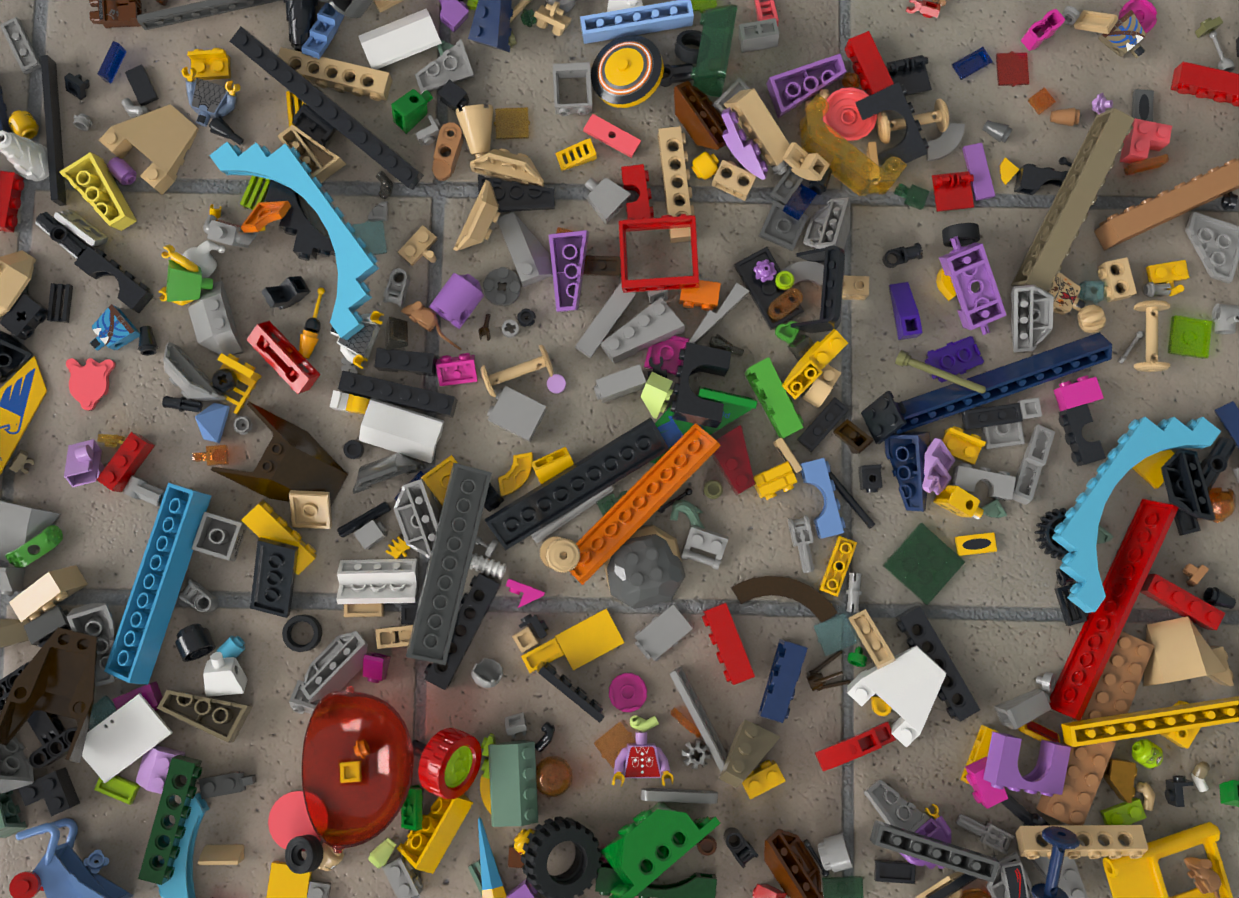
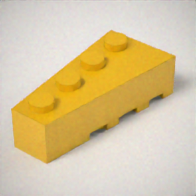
M264 500L258 503L241 520L259 538L262 537L299 547L295 571L298 575L316 559V550L310 544L306 545L301 535L297 531L292 530L288 523Z

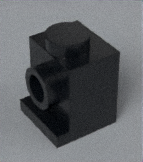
M881 464L858 467L860 490H866V493H876L878 489L883 488ZM870 475L874 476V482L869 480Z

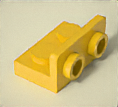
M213 48L212 50L195 49L187 52V56L191 59V68H195L197 71L193 79H196V77L203 80L231 79L230 56L225 50Z
M953 426V428L946 429L942 441L952 456L968 464L975 465L980 450L985 446L986 442L982 441V438L978 435L963 433L964 430L959 427Z

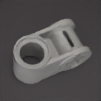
M397 268L391 272L383 295L384 303L391 302L398 304L399 307L404 306L410 277L403 269ZM404 275V280L397 283V276Z
M192 579L188 580L187 587L178 595L182 601L190 604L200 612H212L218 607L216 596ZM206 598L209 600L207 608L204 607V600Z

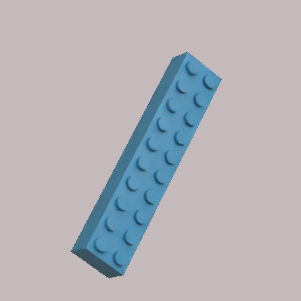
M168 483L104 672L128 683L149 684L193 553L191 548L203 514L209 506L211 495Z

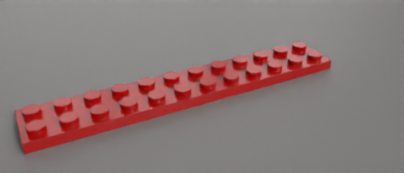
M1146 499L1141 500L1102 584L1106 597L1096 612L1088 614L1087 621H1085L1051 693V703L1049 705L1052 710L1075 720H1081L1179 509L1175 505Z

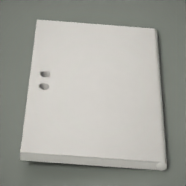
M139 693L87 732L82 757L103 782L107 783L171 735L173 731L170 730Z

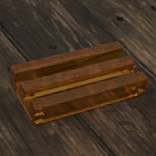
M1168 154L1133 162L1127 168H1124L1125 175L1162 167L1169 161Z

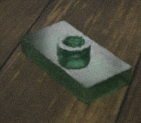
M862 877L822 878L823 898H864Z

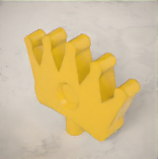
M399 536L397 537L399 543L392 539L395 547L388 544L392 552L389 550L385 552L395 559H398L401 554L406 557L405 551L411 547L407 546L405 540L403 541Z

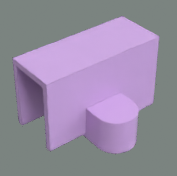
M94 439L68 445L64 477L72 487L96 482L105 468L101 463L102 450Z

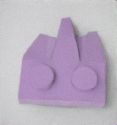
M934 438L925 452V477L922 484L924 491L928 493L934 491L936 495H939L952 477L948 471L955 462L954 457L943 441L938 438Z

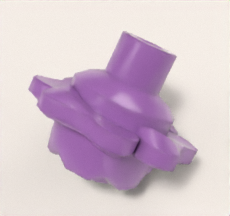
M767 259L763 262L758 261L757 266L753 269L756 273V279L761 278L762 282L773 280V275L777 273L774 263H769Z

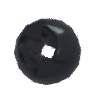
M224 368L217 370L213 374L212 383L219 392H230L237 385V377L232 370ZM226 378L228 382L224 383L222 382V379Z

